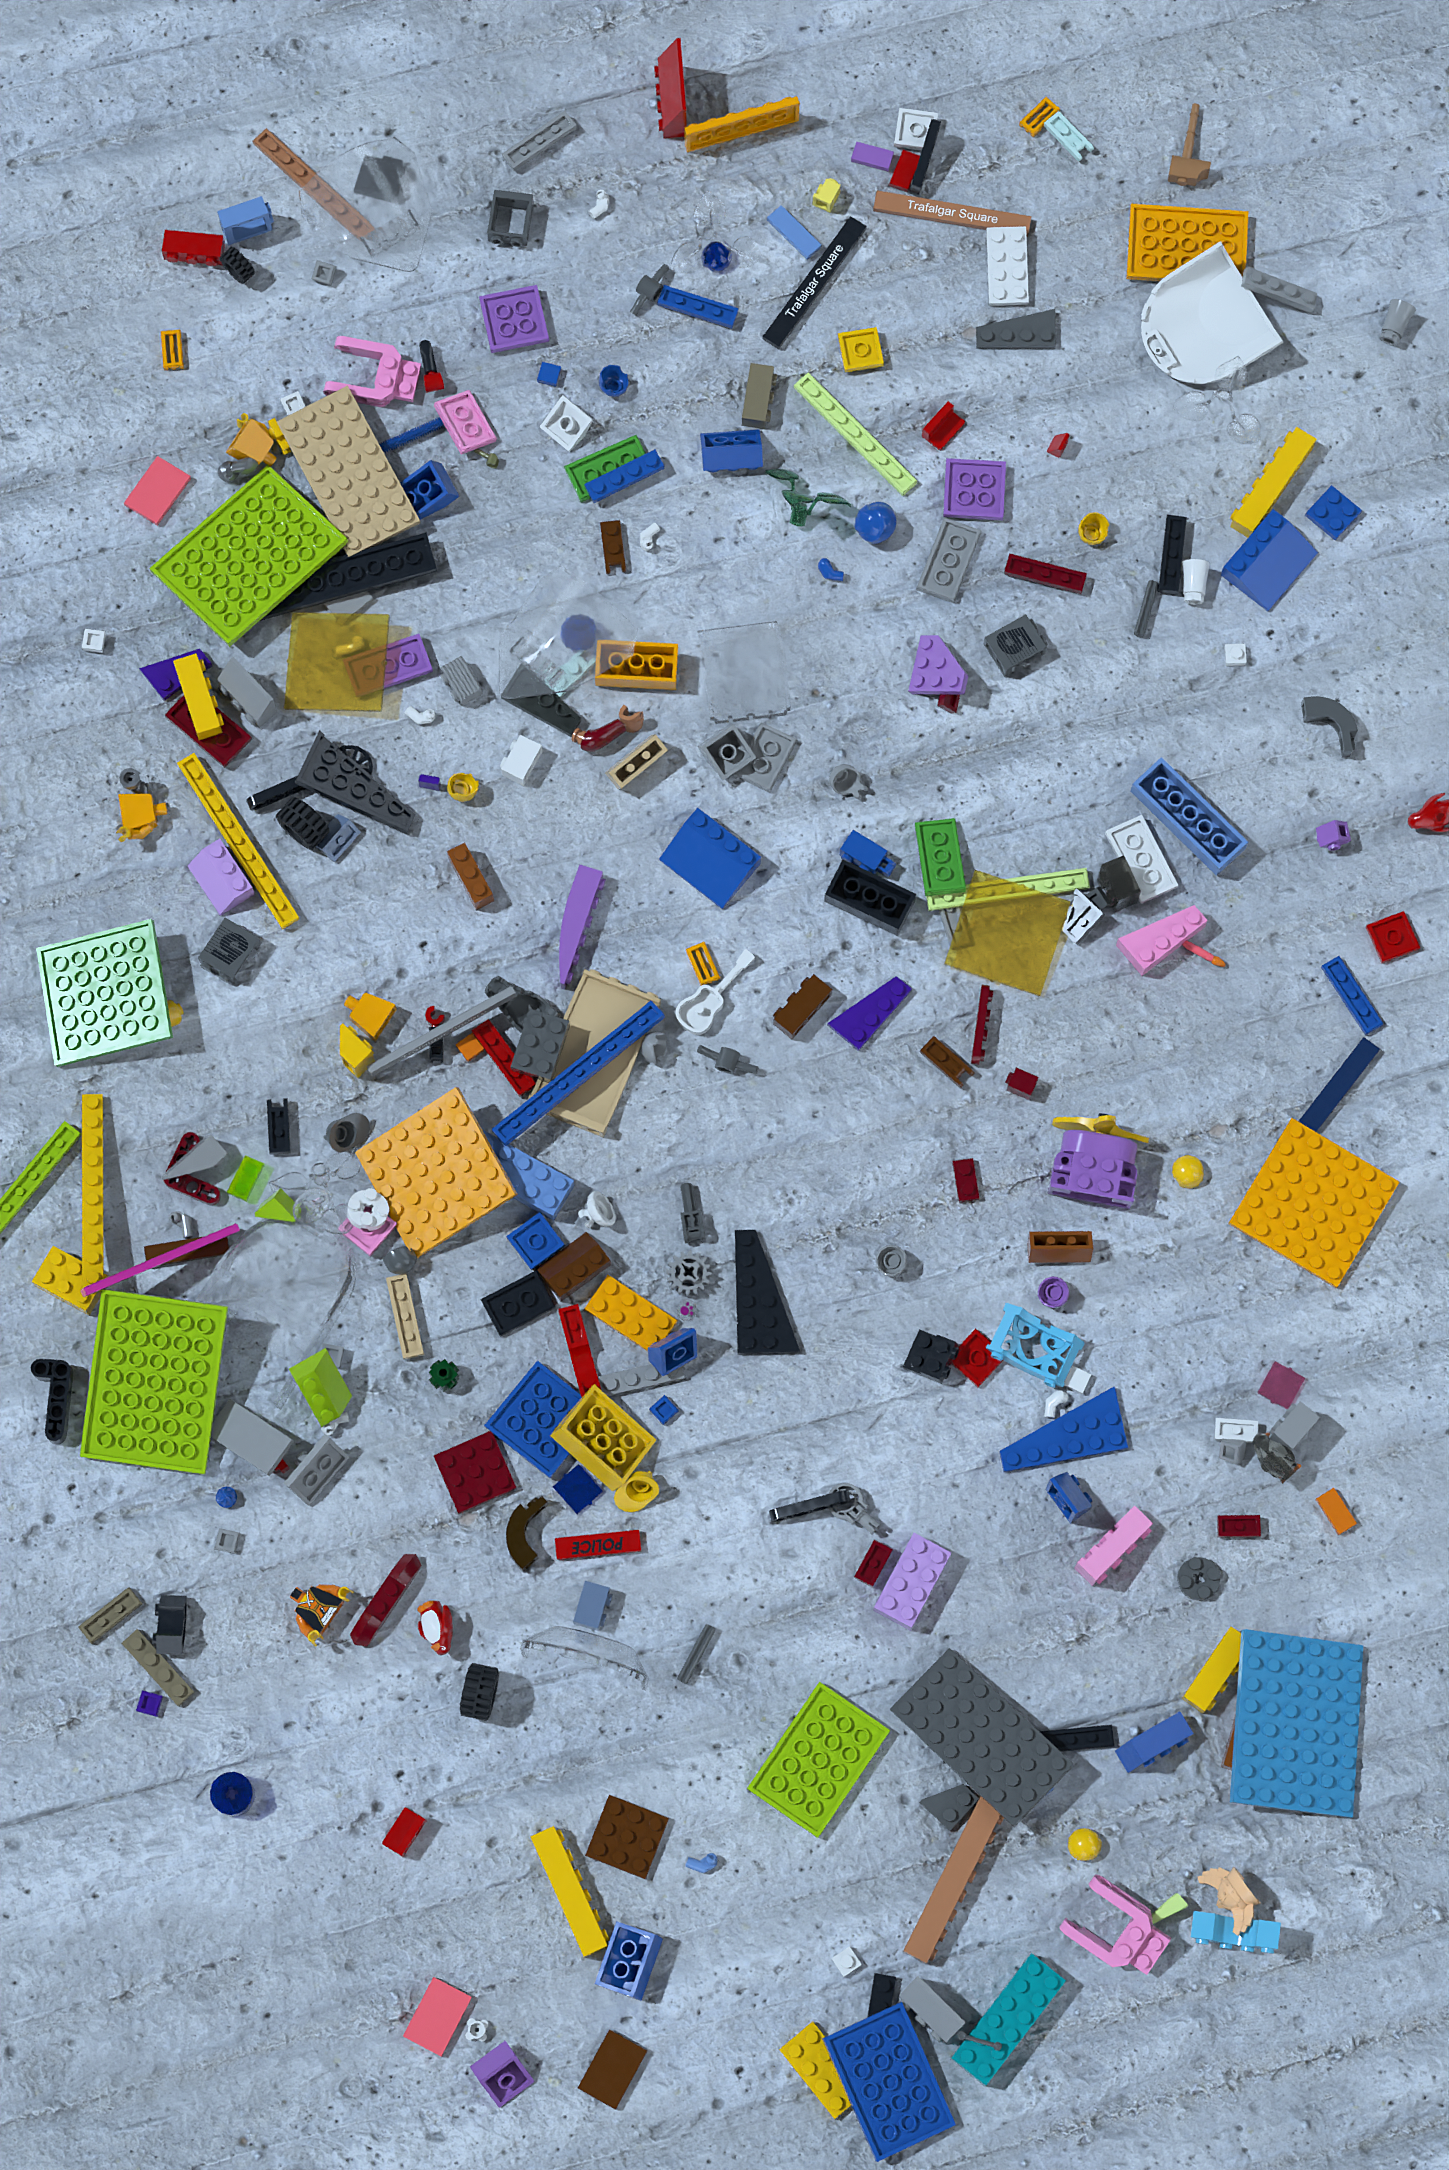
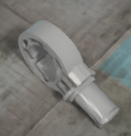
M840 1483L834 1486L829 1494L846 1490L842 1488H851L856 1491L855 1494L851 1490L848 1492L854 1496L855 1500L853 1506L848 1510L843 1511L835 1506L838 1512H834L833 1508H828L836 1518L847 1520L854 1525L856 1522L848 1516L850 1514L873 1535L876 1531L870 1525L872 1524L878 1530L881 1524L858 1505L860 1503L865 1509H869V1505L864 1502L860 1490L850 1483Z

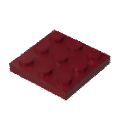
M491 1431L433 1456L458 1514L517 1489Z

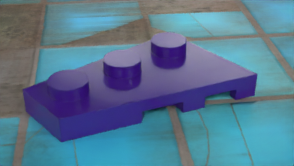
M199 648L139 668V670L162 700L165 701L182 689L174 660L197 654L198 660L203 659L206 671L212 667V663Z

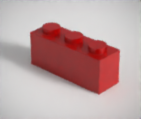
M175 230L164 231L162 244L164 260L172 263L182 261L192 265L197 263H203L208 266L222 265L219 257L225 251L223 235Z

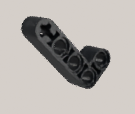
M36 1359L30 1367L32 1374L40 1381L50 1382L45 1436L51 1443L58 1445L63 1443L67 1437L73 1369L64 1360ZM45 1365V1373L37 1374V1368ZM67 1367V1373L59 1376L57 1373L59 1368ZM58 1388H65L64 1395L60 1397L55 1396ZM55 1409H63L60 1417H53ZM54 1423H57V1430L60 1432V1434L56 1435V1438H54L51 1434L55 1433L56 1431V1425Z

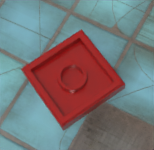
M1404 911L1366 925V930L1381 964L1420 949Z
M975 1328L958 1346L959 1354L955 1360H952L951 1364L978 1388L1004 1360L999 1361L991 1357L992 1353L986 1349L987 1344L990 1345L991 1342Z

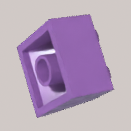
M506 2041L499 2044L470 2066L481 2085L499 2108L535 2082Z

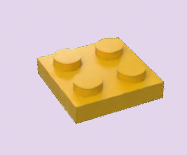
M877 327L838 333L845 373L884 366Z

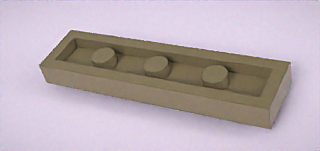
M138 1629L121 1643L178 1707L194 1693L163 1656L156 1653L154 1646Z

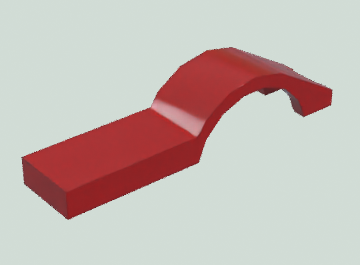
M575 1304L560 1308L558 1312L582 1398L592 1385L595 1384L600 1390L601 1386L579 1305Z

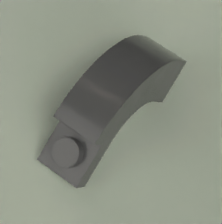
M1320 696L1304 697L1301 703L1304 723L1324 722L1332 726L1339 737L1342 758L1350 757L1352 751L1355 750V741L1351 737H1355L1358 731L1351 713L1342 704L1333 699Z

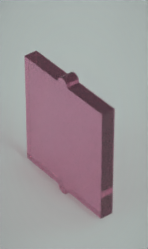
M1275 1361L1257 1393L1270 1400L1271 1404L1276 1403L1288 1410L1305 1377L1292 1371L1291 1367L1287 1368Z

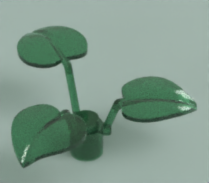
M765 470V474L767 473L776 479L788 480L791 483V490H782V495L791 505L792 512L789 523L793 525L805 526L807 515H811L818 501L831 504H846L851 507V504L846 499L834 493L819 492L814 499L808 494L795 491V480H798L799 476L790 470ZM803 503H812V504H811V506L809 507V509H807V505H805V504H803Z

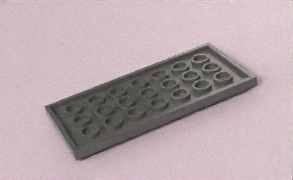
M950 1648L890 1708V1711L1014 1828L1074 1766L1063 1753Z

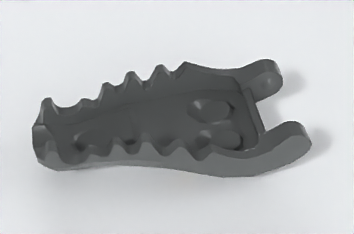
M500 976L491 979L485 988V994L490 998L510 986L513 987L517 997L498 1008L508 1018L513 1027L521 1033L529 1009L559 1017V1013L538 994L514 984L512 985Z

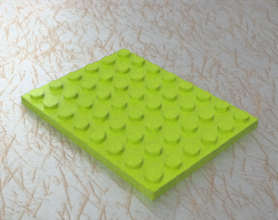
M267 465L149 569L216 635L231 647L347 544L348 539Z
M102 1289L80 1457L206 1474L228 1306Z

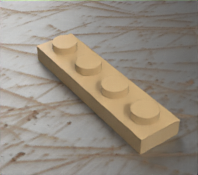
M407 1274L387 1277L386 1281L403 1359L423 1356L424 1352Z

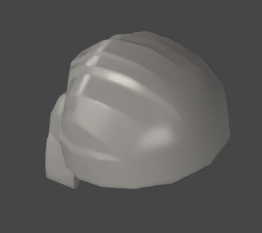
M842 764L836 766L830 773V785L838 794H853L856 799L861 800L860 790H868V787L861 783L859 772L851 765Z

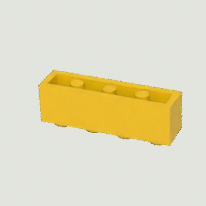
M197 654L174 660L177 675L199 740L222 733L220 726H223L224 723L221 714L216 715L214 709L218 705L215 696H210L209 689H212L209 677L204 678L203 671H206L203 659L198 660Z
M1233 1627L1227 1630L1181 1698L1202 1714L1206 1709L1211 1711L1217 1702L1214 1697L1218 1692L1223 1693L1229 1684L1226 1682V1679L1230 1674L1234 1676L1239 1669V1664H1237L1240 1657L1241 1633Z

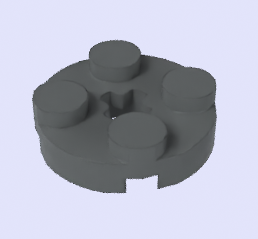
M1193 1557L1184 1562L1177 1574V1581L1181 1592L1192 1600H1202L1211 1597L1220 1585L1219 1569L1212 1561L1203 1557ZM1200 1573L1203 1575L1204 1583L1196 1584L1193 1575Z

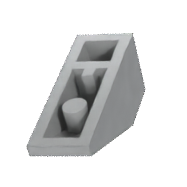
M207 1135L166 1171L161 1178L165 1180L213 1166L217 1168L225 1161L223 1157L228 1153L212 1135Z

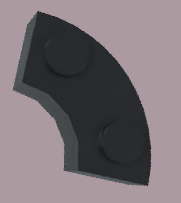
M161 1595L159 1603L155 1604V1616H158L157 1632L153 1633V1646H156L157 1654L182 1655L186 1632L187 1596Z

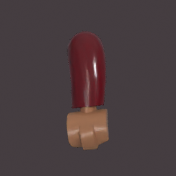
M623 705L619 711L620 720L616 719L595 730L582 731L580 728H576L571 740L575 743L578 742L582 750L595 752L625 732L634 733L639 731L643 726V711L628 716V707Z

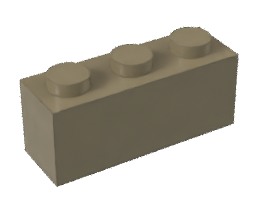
M750 363L742 413V426L765 429L766 422H770L772 411L768 410L769 404H773L774 392H771L772 385L776 386L777 382L774 366Z

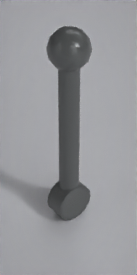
M963 2031L957 2034L959 2040L966 2039L991 2046L996 2051L1002 2048L1000 2042L993 2043L966 2035Z

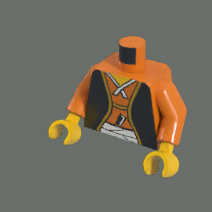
M319 1584L316 1587L311 1586L307 1593L298 1587L291 1593L290 1598L299 1603L295 1609L298 1627L301 1633L315 1647L317 1646L315 1640L317 1638L324 1639L323 1633L344 1604V1601H350L346 1598V1595L349 1592L353 1593L351 1589L336 1585Z

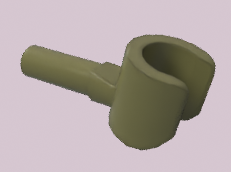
M480 449L474 450L475 453L488 459L486 462L487 466L494 469L497 468L499 459L496 454H488Z

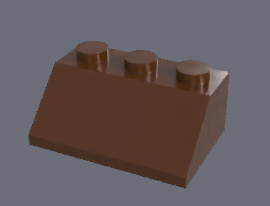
M585 1232L537 1267L536 1270L560 1302H562L610 1267L611 1260L599 1244Z

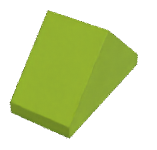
M280 1188L261 1203L255 1212V1217L295 1222L301 1213V1208Z

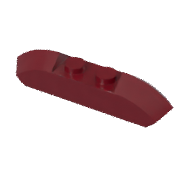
M404 1554L376 1592L350 1634L354 1645L368 1646L381 1629L422 1566L416 1554Z

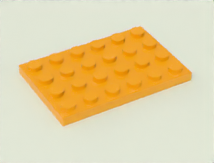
M1131 204L1126 279L1161 281L1167 275L1220 241L1243 277V271L1246 268L1249 211Z

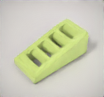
M1178 1893L1173 1894L1152 1913L1153 1924L1185 1909L1188 1904Z

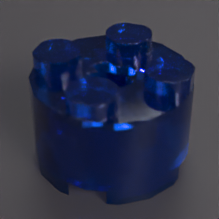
M226 1772L218 1776L213 1781L210 1789V1800L214 1808L229 1817H238L247 1813L256 1798L255 1788L251 1781L237 1772ZM232 1789L235 1792L238 1791V1794L235 1795V1799L233 1800L232 1798L228 1797V1794H230V1790Z

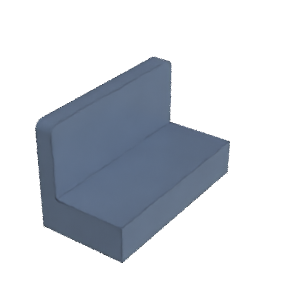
M339 814L328 824L330 832L316 846L333 862L339 858L361 833L350 819Z

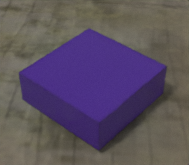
M424 774L419 776L420 788L440 791L441 782L439 777Z
M142 1690L136 1712L157 1717L163 1696Z

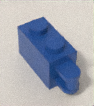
M852 830L840 848L839 855L841 859L873 874L879 872L889 877L897 866L895 862L887 858L888 851L855 830ZM882 863L887 864L885 869L881 867Z

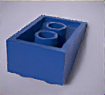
M432 460L400 482L419 520L445 508L460 497L443 464Z
M1068 1472L1051 1478L1045 1490L1071 1524L1092 1508V1499L1087 1492L1080 1490L1078 1487L1080 1483L1073 1474L1070 1476Z

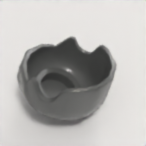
M402 1246L386 1254L383 1262L389 1272L403 1274L409 1272L417 1262V1256L412 1248L409 1250L407 1246Z

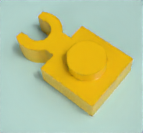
M276 419L269 420V429L267 430L270 438L276 440L283 455L290 453V447Z

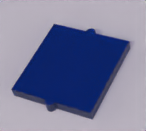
M579 1464L568 1474L564 1473V1477L553 1486V1489L576 1514H579L586 1506L592 1505V1501L603 1492Z

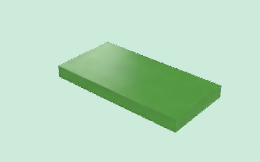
M634 435L564 466V470L580 502L590 499L584 484L646 453L637 435Z
M955 818L915 822L925 896L966 892Z

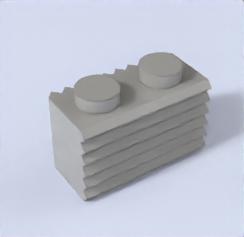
M462 656L441 667L442 674L440 677L445 686L449 684L452 689L450 691L452 698L455 702L459 701L461 706L483 694L481 686Z

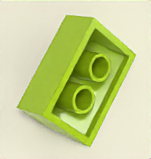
M326 1348L289 1368L321 1427L341 1416L352 1398V1394Z

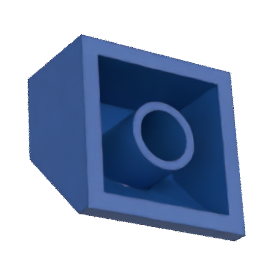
M682 1328L648 1347V1360L662 1376L697 1358L696 1330L694 1328Z

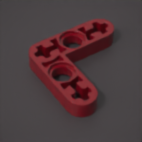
M187 1132L182 1136L166 1171L176 1163L179 1156H184L187 1153L181 1150L182 1148L184 1150L187 1149V1139L191 1140L193 1137L196 1144L200 1142V1138L196 1133ZM191 1144L190 1147H189V1151H190L195 1145ZM188 1174L177 1176L178 1182H173L172 1184H170L169 1179L164 1180L169 1189L204 1204L216 1205L221 1199V1193L217 1187ZM190 1182L198 1184V1189L193 1193L188 1192L186 1189ZM202 1186H205V1192L211 1193L214 1191L216 1197L208 1200V1196L201 1193Z

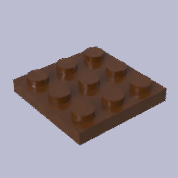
M609 1795L585 1856L646 1880L669 1818Z

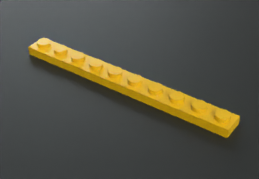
M195 753L177 762L178 767L281 929L283 930L298 921L300 918Z
M82 1094V1288L104 1279L103 1094Z

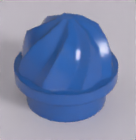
M222 1487L216 1494V1501L223 1508L232 1507L237 1501V1493L231 1487Z

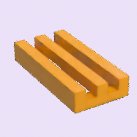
M1045 97L1019 122V126L1021 128L1024 127L1027 133L1030 132V135L1034 137L1044 128V122L1058 111L1060 112V108ZM1048 104L1049 106L1028 125L1027 122ZM1054 109L1047 117H1045V118L1033 129V127H1034L1050 110Z
M181 330L161 331L164 371L172 368V370L179 367L184 369ZM167 335H169L171 363L167 361ZM173 335H177L179 362H175Z
M705 942L685 949L700 986L720 980ZM700 948L703 949L714 976L710 977L700 954ZM692 951H695L701 968L705 974V980H703L701 976V973L692 955Z

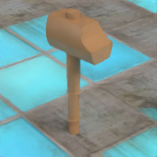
M1196 103L1192 104L1191 113L1189 114L1190 120L1182 157L1172 155L1168 181L1177 183L1180 186H1196L1199 181L1208 179L1211 165L1209 161L1192 159L1200 105Z

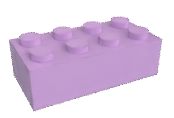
M913 1533L873 1611L911 1631L949 1560L951 1552Z

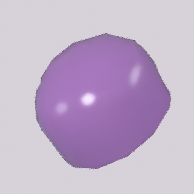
M1055 1276L1045 1278L1038 1288L1039 1300L1046 1307L1053 1309L1061 1307L1069 1298V1287L1062 1278Z

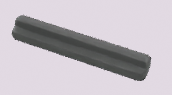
M1153 580L1148 581L1134 630V635L1137 637H1144L1159 585L1158 582Z
M706 1624L677 1677L680 1682L687 1684L715 1633V1628L711 1625Z

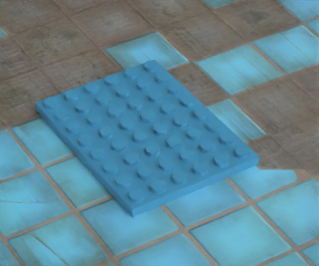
M1248 1629L1241 1630L1230 1803L1347 1818L1353 1817L1364 1645Z

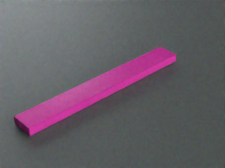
M238 1224L230 1225L81 1289L82 1296L86 1297L240 1231Z

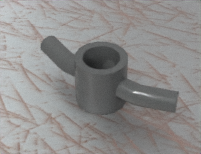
M663 264L652 278L647 275L642 277L636 288V292L640 296L630 310L632 314L637 316L646 299L654 302L659 297L663 288L659 281L668 272V265Z
M702 1045L697 1049L698 1053L716 1060L715 1068L721 1072L734 1074L736 1068L753 1074L758 1072V1066L739 1061L740 1053L734 1049L721 1047L719 1053Z

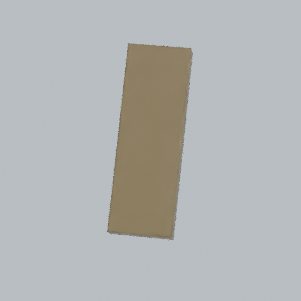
M128 1587L78 1626V1628L88 1641L93 1644L139 1608L142 1602L131 1588Z

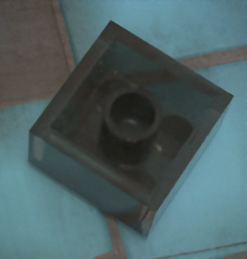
M1123 855L1101 864L1097 882L1099 887L1104 889L1107 894L1106 897L1110 903L1108 906L1110 908L1113 907L1114 912L1137 904L1141 890L1125 856Z

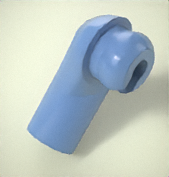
M709 1853L701 1860L688 1857L685 1867L700 1873H706L717 1865V1856L714 1853Z

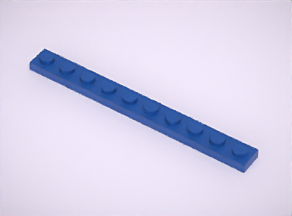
M652 1001L648 1002L492 1128V1132L505 1146L510 1144L665 1018L664 1013Z

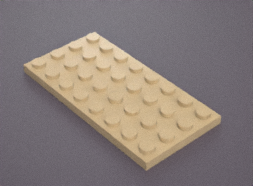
M348 386L277 421L329 522L348 539L347 544L343 547L348 557L362 550L375 547L421 523Z

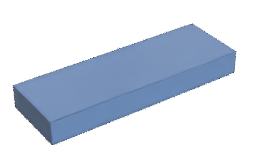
M782 205L767 217V221L807 260L821 249L822 245Z

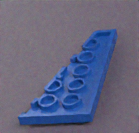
M1115 1386L1000 1450L999 1454L1003 1473L1127 1449L1128 1445Z

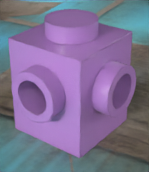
M1333 820L1316 828L1319 846L1328 848L1329 851L1338 850L1341 848V845L1351 842L1347 822Z

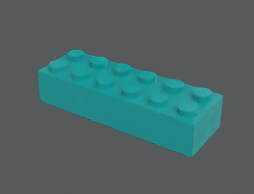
M1031 1953L968 2034L969 2036L989 2042H1000L1002 2044L1001 2050L996 2051L994 2047L965 2039L950 2059L983 2086H986L1066 1980Z

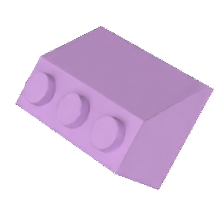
M220 838L203 848L188 865L189 870L220 916L255 895L252 886Z

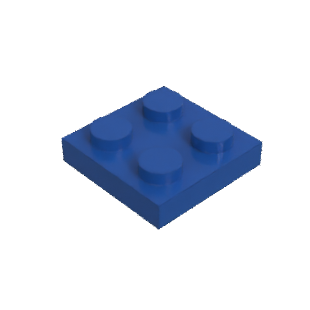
M1331 485L1306 512L1305 516L1336 541L1361 514L1362 510Z
M540 1212L506 1236L531 1271L565 1247V1244Z

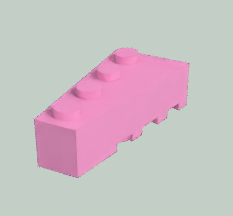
M1193 905L1118 938L1116 946L1143 976L1182 946L1185 941H1188L1205 928L1208 920Z
M1134 1506L1116 1523L1113 1529L1103 1536L1098 1544L1088 1551L1084 1558L1082 1557L1077 1562L1074 1569L1092 1586L1096 1582L1100 1585L1108 1576L1106 1572L1111 1567L1115 1569L1123 1561L1121 1557L1126 1552L1129 1555L1137 1547L1135 1542L1140 1537L1144 1540L1152 1532L1150 1527L1153 1523Z

